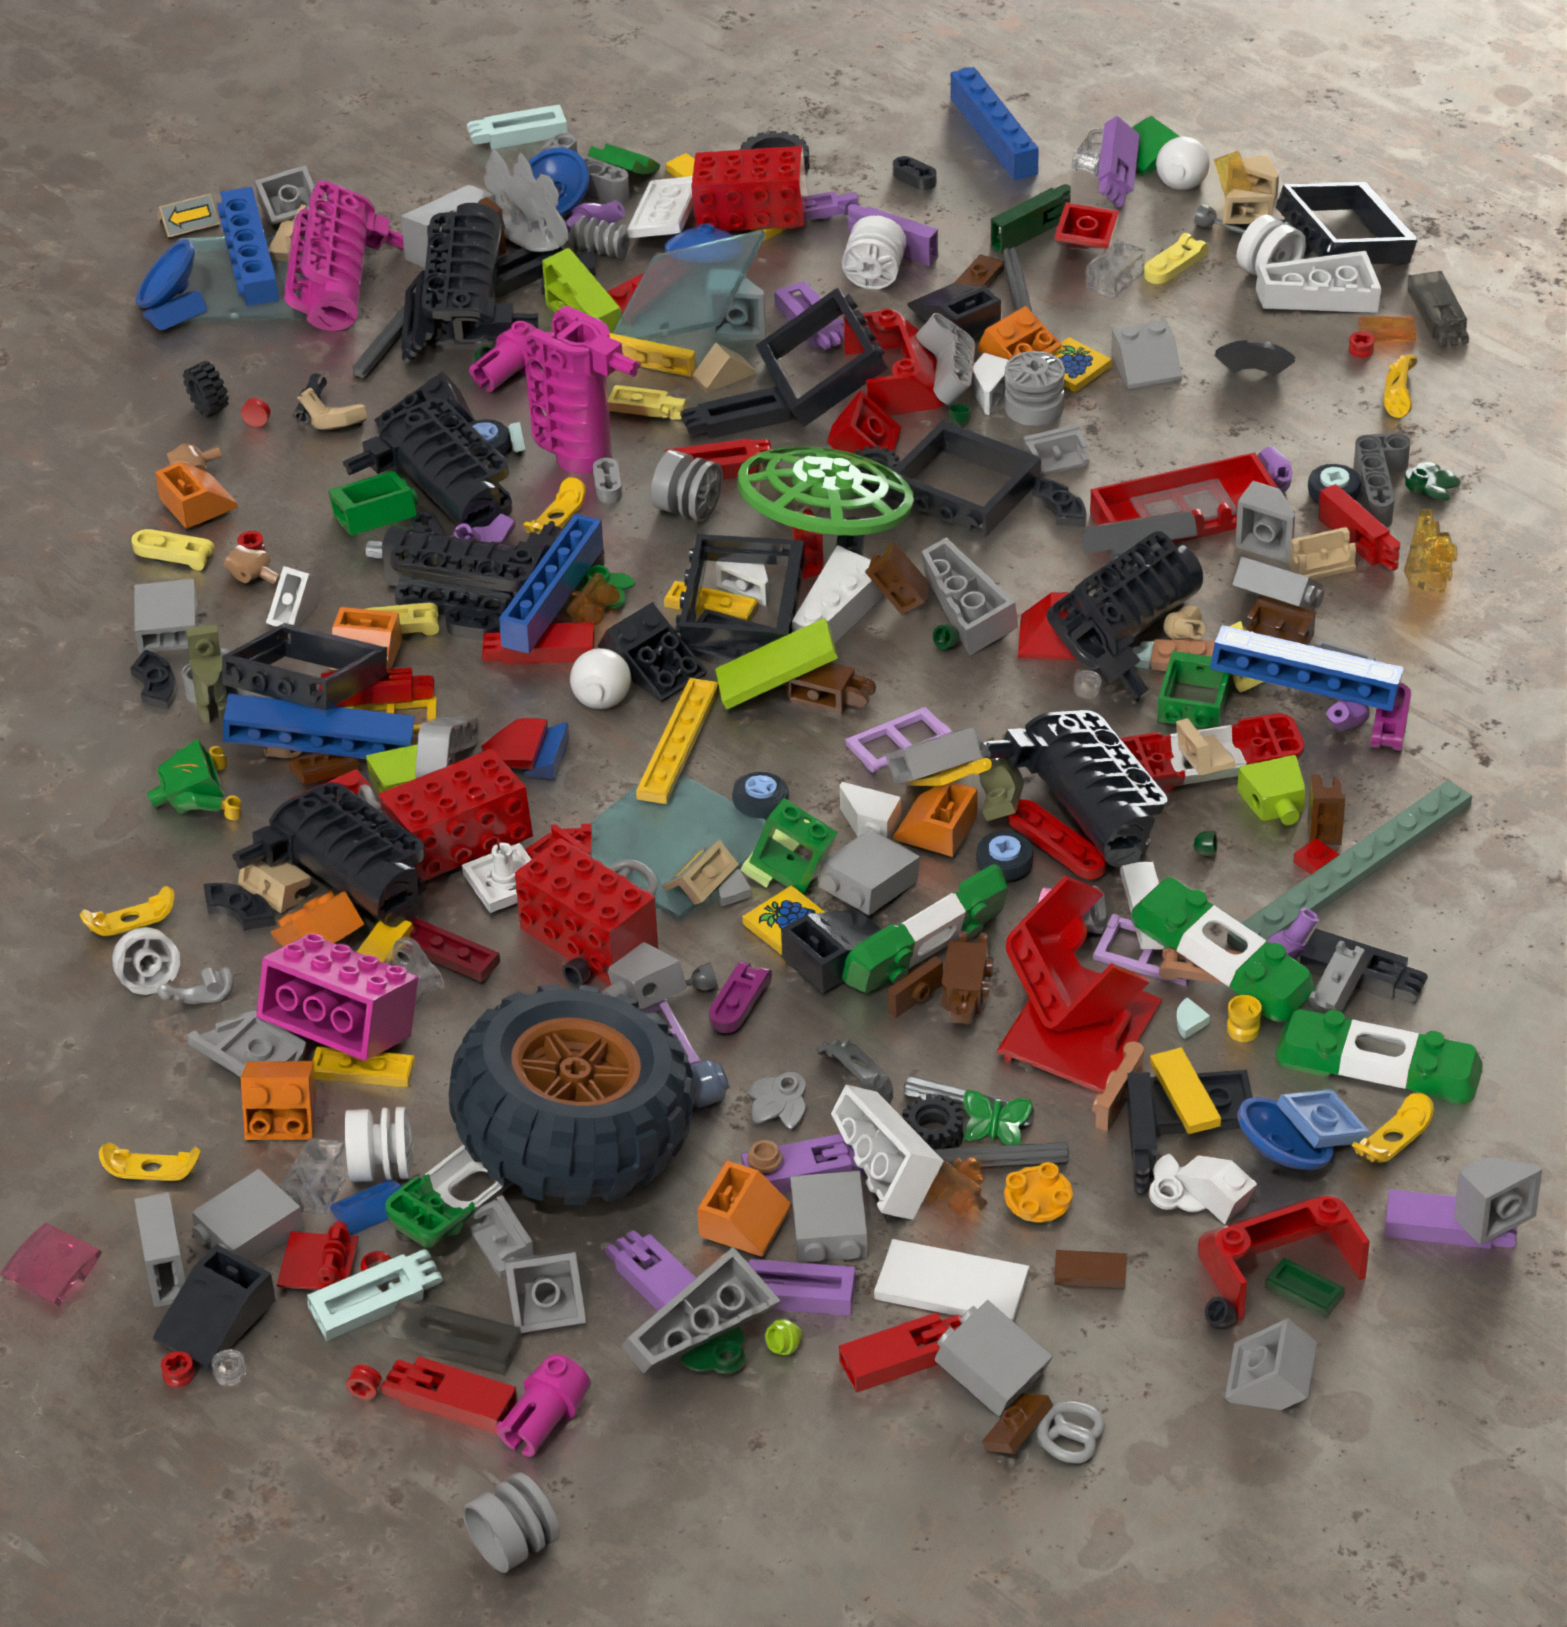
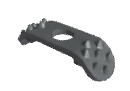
M838 1039L830 1044L824 1041L817 1048L819 1055L828 1054L830 1057L836 1056L861 1081V1088L876 1091L888 1104L891 1103L893 1087L889 1076L856 1044L850 1043V1039L843 1043ZM851 1059L859 1060L866 1064L867 1067L856 1065Z

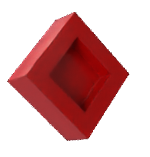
M1315 838L1294 853L1293 863L1312 875L1340 854Z

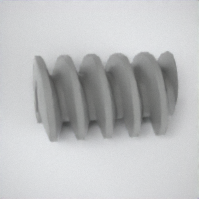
M583 215L579 222H575L570 229L569 244L573 248L588 249L590 252L595 251L601 255L607 254L609 257H617L622 260L625 258L629 248L627 226L621 225L618 229L617 224L612 222L608 227L606 220H602L599 223L598 219L593 217L589 221L588 216Z

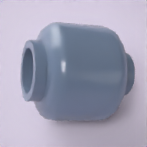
M709 1059L691 1065L693 1072L692 1081L696 1091L693 1106L702 1109L725 1099L726 1090L730 1088L722 1065L720 1063L715 1065Z

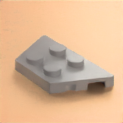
M255 1010L241 1014L236 1019H227L216 1023L214 1030L200 1035L197 1031H193L187 1035V1042L190 1046L241 1077L247 1061H303L306 1053L305 1041L282 1027L257 1018V1011Z

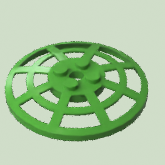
M782 447L758 453L741 465L737 478V488L741 497L759 513L782 524L822 534L866 535L892 529L909 517L914 500L913 492L908 483L890 468L860 455L821 447ZM770 460L766 471L748 475L750 468ZM781 461L794 464L793 468L775 469ZM857 467L867 468L874 475L861 473ZM792 476L791 481L794 486L792 488L787 486L778 477ZM767 479L783 495L775 502H772L758 493L751 485V482ZM866 481L880 484L875 493H872L864 488L862 483ZM889 488L902 492L905 495L903 503L895 510H892L882 501L887 495ZM857 495H860L861 497H863V498L854 499V500H844V499H849V498L855 497V496H857ZM793 500H797L814 506L830 508L831 519L805 515L789 510L786 507ZM873 505L883 514L882 516L869 519L843 520L842 509L862 508Z

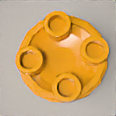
M1044 1162L1040 1166L1025 1167L1018 1172H1011L1006 1178L1004 1197L1006 1205L1013 1214L1024 1220L1040 1223L1053 1221L1064 1215L1071 1206L1073 1191L1071 1183L1059 1172L1057 1165L1051 1162Z

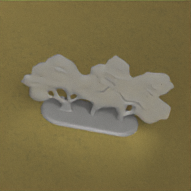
M493 149L486 163L487 174L484 176V184L490 193L495 195V204L502 208V210L506 207L511 214L503 217L505 238L527 250L536 252L550 251L563 246L569 240L566 222L556 209L559 192L554 185V181L550 176L541 173L536 180L533 176L531 165L522 152L518 156V163L515 162L513 165L514 176H512L504 159L497 150ZM504 194L509 198L511 205L507 203ZM521 209L524 214H517L516 211Z

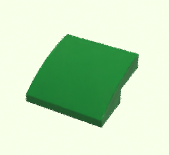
M1153 116L1131 127L1140 134L1136 171L1141 175H1146L1157 170L1156 161L1161 148L1168 141L1181 137Z
M607 143L603 150L591 146L587 155L593 159L639 174L653 173L659 170L661 164L650 157Z

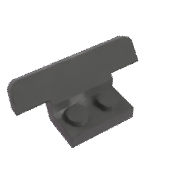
M1180 511L1089 526L1082 532V550L1084 554L1110 550V561H1112L1155 531L1165 533L1171 540L1198 536L1195 518L1188 511ZM1156 543L1150 548L1154 552L1160 548V545ZM1135 552V555L1138 556L1145 564L1144 558L1139 553ZM1127 566L1123 569V571H1128L1131 568V566Z

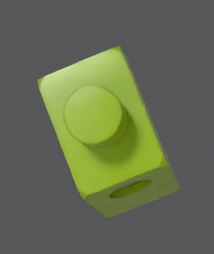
M418 744L366 755L369 779L378 794L416 779Z
M1295 755L1238 767L1237 791L1260 820L1267 821L1280 818L1284 825H1292L1298 821L1299 813L1304 811L1306 791Z

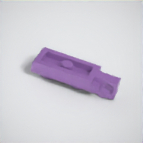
M836 191L806 196L805 221L818 218L827 219L842 214L849 215V205L855 204L859 206L857 193L836 195Z

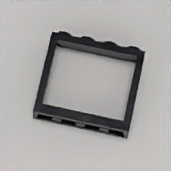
M1366 182L1283 184L1279 199H1277L1276 209L1292 227L1303 233L1306 243L1318 257L1366 251L1371 264L1410 263L1418 239ZM1353 210L1377 238L1336 239L1312 211Z
M838 287L755 345L790 410L804 427L864 386L866 379L875 378L888 369L882 358L885 351L877 341L874 343L877 337L868 325L864 327L868 322L859 309L855 311L858 305L849 293L845 296ZM844 314L865 352L800 396L780 358Z
M942 420L893 471L900 475L910 486L914 499L913 509L987 537L1034 488L1036 477L1041 478V457ZM940 451L1011 477L984 506L926 485L913 478ZM889 488L887 492L888 499L900 504L903 503L904 493Z
M697 534L695 548L689 549L691 568H686L684 575V585L687 587L686 592L682 591L680 594V609L682 613L681 615H676L677 624L675 631L680 633V637L687 646L756 650L791 634L792 620L797 612L806 561L804 541ZM707 561L787 566L776 628L695 622Z
M287 623L281 624L222 656V685L322 710L332 708L387 676V647ZM284 657H289L338 669V671L326 678H321L272 666L271 664ZM317 684L322 685V691L317 690Z

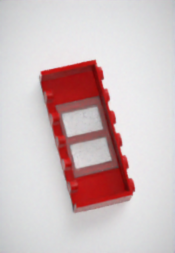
M1253 452L1091 489L1090 515L1096 525L1188 511L1195 518L1198 536L1171 540L1173 543H1179L1235 530L1237 526L1238 500L1252 481L1275 488L1278 487L1256 453Z

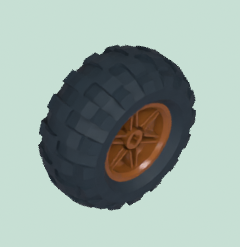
M559 984L538 986L537 992L531 995L518 991L502 998L501 1004L497 1005L494 1009H487L473 1024L454 1054L448 1096L450 1114L454 1123H456V1131L473 1161L482 1162L483 1167L488 1170V1176L503 1186L510 1183L520 1186L523 1189L522 1195L541 1201L544 1200L545 1196L564 1198V1204L586 1205V1201L590 1197L601 1196L606 1202L625 1197L627 1191L632 1190L634 1185L644 1188L657 1178V1175L664 1171L671 1162V1156L675 1157L681 1150L689 1134L696 1091L692 1081L693 1072L679 1038L673 1037V1033L668 1029V1024L657 1013H643L638 1008V1001L621 993L616 997L600 993V987L579 984V989H561Z

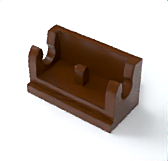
M894 541L887 545L882 556L878 553L873 555L869 568L866 569L865 573L901 615L926 601L930 582Z
M1259 595L1248 614L1247 619L1251 620V623L1246 630L1308 645L1314 636L1316 612Z
M1311 774L1307 818L1309 842L1317 838L1326 845H1342L1346 798L1345 794H1342L1341 782L1337 777L1333 778L1332 787H1324L1320 774Z

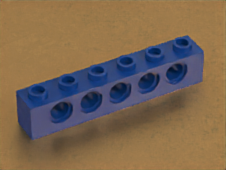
M246 187L221 191L222 202L217 203L223 234H225L226 246L229 251L238 295L244 296L246 306L279 301L276 277L253 188Z

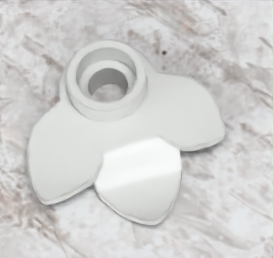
M1171 1154L1161 1157L1153 1168L1155 1180L1149 1189L1151 1201L1157 1207L1165 1210L1178 1207L1187 1212H1200L1207 1209L1175 1178V1174L1184 1167H1179ZM1161 1192H1166L1170 1194L1171 1197L1165 1196Z

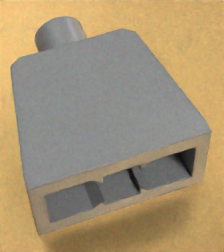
M643 942L609 967L608 975L611 986L602 990V994L616 997L621 993L638 1001V1008L645 1009L687 989L680 960Z

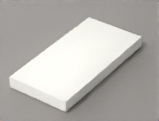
M692 176L650 181L627 229L629 238L681 233L694 205L691 189Z
M892 1239L874 1290V1299L950 1315H961L962 1317L972 1306L978 1309L988 1299L1014 1322L1029 1276V1266Z

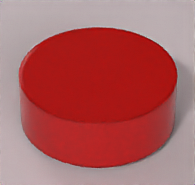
M250 398L242 406L241 416L248 425L262 427L269 420L271 410L265 401L259 398Z

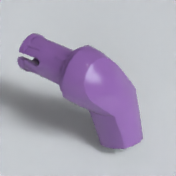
M614 200L603 205L583 203L573 209L572 216L566 221L568 237L572 225L575 222H579L583 215L588 216L589 221L593 217L597 218L599 223L602 220H606L609 227L612 222L615 223L625 216L622 204Z
M1274 446L1261 450L1258 458L1277 487L1284 493L1291 485L1293 473L1290 461Z
M499 514L489 526L471 528L467 524H460L455 528V530L460 532V535L455 532L454 535L458 538H475L478 541H495L504 544L515 529L516 524L511 518Z
M1336 698L1338 702L1330 707L1326 713L1332 726L1341 732L1355 729L1364 724L1369 717V708L1366 705Z
M1301 908L1289 929L1275 933L1267 941L1283 945L1286 954L1295 960L1303 951L1306 945V938L1318 923L1319 917L1313 911Z

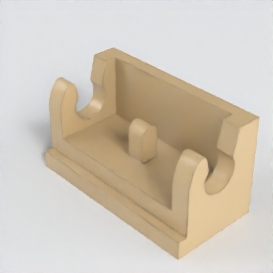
M1347 527L1294 538L1290 541L1289 565L1294 573L1310 577L1313 580L1355 571L1356 546L1355 543L1349 544L1350 533Z
M260 860L240 869L238 885L254 895L256 893L261 895L273 909L281 914L286 912V909L299 905L305 900L303 895L297 894L295 896V893L299 889L310 885L311 877L287 861L270 867Z

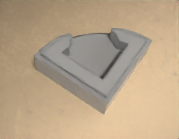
M739 869L732 871L720 883L719 899L722 907L752 897L751 888Z

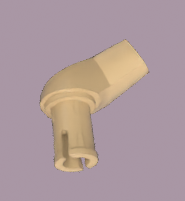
M312 388L305 390L297 397V400L300 401L312 417L311 424L319 430L347 428L367 420L366 408L362 404L341 408L325 407Z
M1193 605L1185 606L1179 612L1168 614L1164 622V631L1173 640L1201 639L1200 635L1204 636L1206 629L1201 621L1202 616L1199 608Z

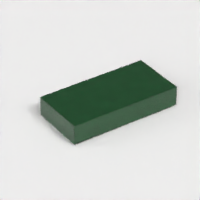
M1285 1257L1265 1279V1288L1324 1318L1330 1315L1345 1295L1344 1287Z

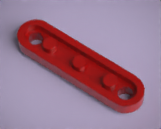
M1020 799L1016 813L1008 815L1010 826L1081 878L1096 879L1105 873L1106 860L1096 847L1035 802Z

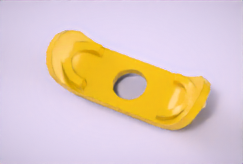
M1413 354L1400 356V359L1397 360L1398 363L1394 362L1393 365H1389L1390 371H1388L1386 376L1383 402L1388 413L1395 418H1402L1408 415L1412 408V399L1408 394L1409 390L1406 388L1408 371L1415 367L1418 362L1416 355ZM1400 375L1399 379L1393 384L1395 379Z
M576 477L565 479L560 485L555 501L538 519L524 522L523 528L526 529L527 533L540 534L544 524L548 525L549 521L555 522V526L562 528L584 502L586 488L581 479ZM554 513H564V515L560 518H549V516Z
M164 886L158 895L149 897L146 903L104 914L103 911L91 913L84 909L80 913L83 924L88 926L90 932L94 931L102 936L115 935L163 920L173 909L174 890L172 887ZM128 915L139 916L137 920L132 922L122 921Z
M1413 1093L1407 1096L1393 1118L1368 1139L1364 1138L1360 1143L1353 1142L1351 1146L1354 1148L1357 1155L1360 1154V1156L1365 1155L1371 1162L1377 1159L1379 1163L1392 1159L1428 1127L1434 1113L1431 1099L1422 1093ZM1390 1132H1398L1403 1135V1138L1396 1142H1390L1385 1140L1384 1136Z
M109 1142L100 1147L99 1158L103 1167L110 1174L118 1178L177 1181L184 1179L189 1172H194L195 1163L200 1161L201 1150L195 1146L190 1152H178V1156L130 1153L129 1149H120L115 1144ZM148 1163H158L161 1165L156 1171H145L142 1169Z

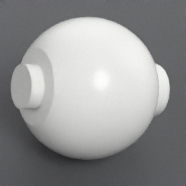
M1177 137L1168 141L1159 151L1156 161V168L1160 179L1168 187L1176 190H1190L1199 186L1205 180L1210 167L1209 155L1205 147L1197 140L1189 137Z
M603 648L592 649L582 654L575 661L570 673V685L575 697L585 706L598 710L609 709L619 704L626 697L631 685V673L626 661L616 652Z

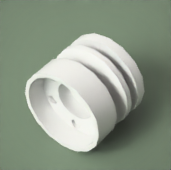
M867 216L855 223L842 258V268L847 278L855 285L867 289H881L889 286L897 276L906 248V235L902 228L893 220L883 216Z
M396 1107L395 1123H391L389 1109L382 1108L380 1124L373 1123L369 1109L346 1110L345 1144L350 1182L373 1181L376 1165H382L385 1178L392 1180L393 1164H398L400 1179H410V1169L414 1159L413 1130L407 1117L406 1108Z

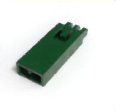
M1063 184L1055 189L1050 188L991 218L990 247L1004 254L1005 248L1017 247L1058 226L1066 202H1071V186Z

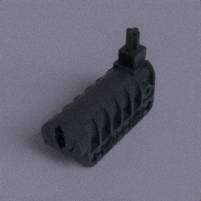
M472 202L463 203L457 206V212L438 213L430 220L422 308L425 316L435 319L434 335L430 340L427 339L428 345L434 349H478L483 345H492L500 334L509 330L512 324L517 321H525L536 329L539 328L538 313H514L513 304H496L495 289L501 219L498 213L487 205ZM442 223H446L444 228L445 233L440 232V226ZM439 243H445V244H442V245L438 246L437 248L434 247L435 245H437V244H439ZM437 283V289L430 288L431 285ZM433 298H436V308H431L433 306ZM437 329H442L441 338L436 339Z
M430 399L391 416L379 429V436L362 442L363 453L343 461V466L346 468L349 476L368 467H371L377 474L391 468L396 473L404 470L457 525L467 524L471 528L489 526L499 514L508 516L513 510L510 494L498 483L509 475L507 460L444 399ZM450 424L457 425L456 427L452 428L445 427ZM477 454H486L483 457H475Z
M549 521L548 525L544 524L540 534L531 533L527 542L519 541L518 545L514 544L511 546L495 541H478L475 538L465 539L458 538L455 535L445 536L429 531L425 533L409 528L391 526L387 530L381 546L386 585L397 586L394 593L396 605L434 603L438 607V615L445 616L449 610L463 607L492 612L500 618L561 532V528L555 526V522ZM433 598H443V600H441V601H435V600H431V599H433ZM489 607H500V609H498V610L487 609V608H489Z
M1155 531L1075 586L1073 591L1049 607L1046 613L1047 620L1081 664L1091 669L1100 668V671L1110 684L1120 678L1133 697L1137 699L1149 689L1133 669L1141 660L1128 645L1135 641L1133 638L1197 594L1203 584V570L1199 560L1190 549L1184 545L1177 549L1165 533ZM1158 543L1160 548L1153 552L1150 547ZM1135 552L1139 553L1144 558L1145 564L1138 556L1135 555ZM1130 565L1131 568L1124 572L1123 569ZM1092 590H1096V592L1093 595L1088 594ZM1075 598H1076L1077 602L1079 603V605H1080L1082 608H1080V607L1076 604ZM1066 609L1069 614L1061 619L1058 614Z
M1089 710L1044 713L1030 720L1025 725V729H1007L1003 740L987 741L981 744L983 758H1005L1012 768L1026 767L1031 774L1037 773L1047 783L1052 793L1059 798L1063 807L1071 813L1074 821L1082 827L1085 835L1093 841L1096 849L1108 864L1114 867H1122L1137 863L1140 856L1147 852L1151 843L1149 835L1155 822V818L1152 815L1163 812L1167 803V796L1099 714Z
M325 783L287 800L272 814L269 819V826L252 832L253 844L232 854L233 860L236 861L239 869L260 860L270 867L283 861H287L291 865L299 862L340 892L345 891L352 901L389 927H397L405 920L409 922L419 914V905L423 904L427 899L426 885L423 883V879L417 876V868L413 866L425 857L422 840L339 783Z

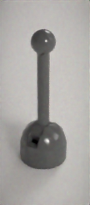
M1205 204L1199 206L1194 217V224L1207 228L1216 223L1242 235L1246 231L1235 225L1222 223L1223 220L1217 218L1216 211Z
M711 963L700 965L693 971L691 979L685 980L687 987L694 985L701 991L718 988Z

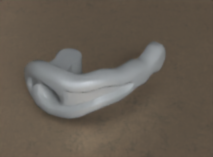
M223 967L219 972L214 971L212 968H206L201 973L205 985L189 989H173L163 984L158 987V995L163 1000L193 1005L217 1003L230 995L234 983L233 973L229 967Z

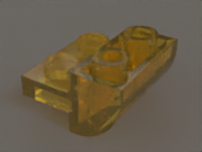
M1432 509L1420 510L1404 574L1411 584L1423 591L1445 593L1447 581L1452 579V563L1457 561L1456 544H1452L1449 532H1440L1439 521L1434 520Z

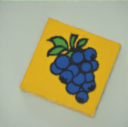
M1070 337L1063 340L1061 348L1052 353V355H1055L1062 361L1065 367L1064 387L1075 393L1112 367V359Z
M791 885L743 915L742 920L744 926L782 955L781 929L806 914L823 913L825 911Z

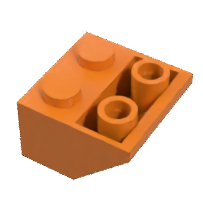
M1024 306L986 328L977 350L981 354L987 353L1010 360L1013 356L1022 352L1041 351L1052 354L1060 349L1062 344L1031 310Z
M180 461L155 472L159 499L186 529L238 508L237 502L206 471Z
M340 607L332 627L333 635L387 647V669L392 668L402 642L399 613ZM328 667V672L338 671V669Z
M950 782L920 794L894 834V840L953 857L977 818L978 789Z
M329 891L322 896L319 895L303 905V908L296 912L293 911L277 920L280 926L272 930L271 934L283 946L307 934H318L324 940L336 943L365 924L345 891L336 895Z
M247 1061L240 1077L245 1140H312L316 1102L314 1061Z
M726 1160L697 1208L699 1237L763 1257L788 1215L791 1203L759 1170Z

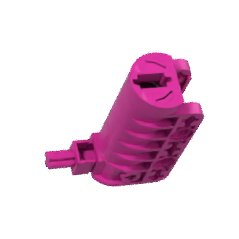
M318 181L310 194L309 208L301 209L294 219L284 294L286 303L290 307L306 313L307 321L319 329L338 331L351 326L358 314L365 245L379 250L382 244L386 243L404 250L403 234L389 229L390 219L375 214L373 204L366 197L331 182ZM324 192L327 196L326 200L322 199L324 197ZM300 236H304L305 241H303ZM295 273L305 277L306 281L299 279ZM297 290H300L299 299L297 298V294H295Z
M563 306L555 312L551 320L552 333L534 329L524 337L523 341L532 437L539 447L556 455V462L562 469L579 474L592 473L595 461L601 458H612L606 376L608 377L617 369L635 377L641 364L622 354V343L610 338L609 328L604 322L572 307Z

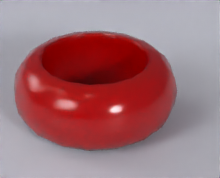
M383 1251L367 1253L360 1263L361 1271L369 1269L370 1267L368 1266L371 1263L378 1261L386 1262L392 1258Z

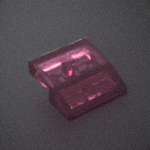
M46 1222L19 1247L0 1274L6 1280L59 1307L77 1279L82 1282L85 1281L102 1252Z

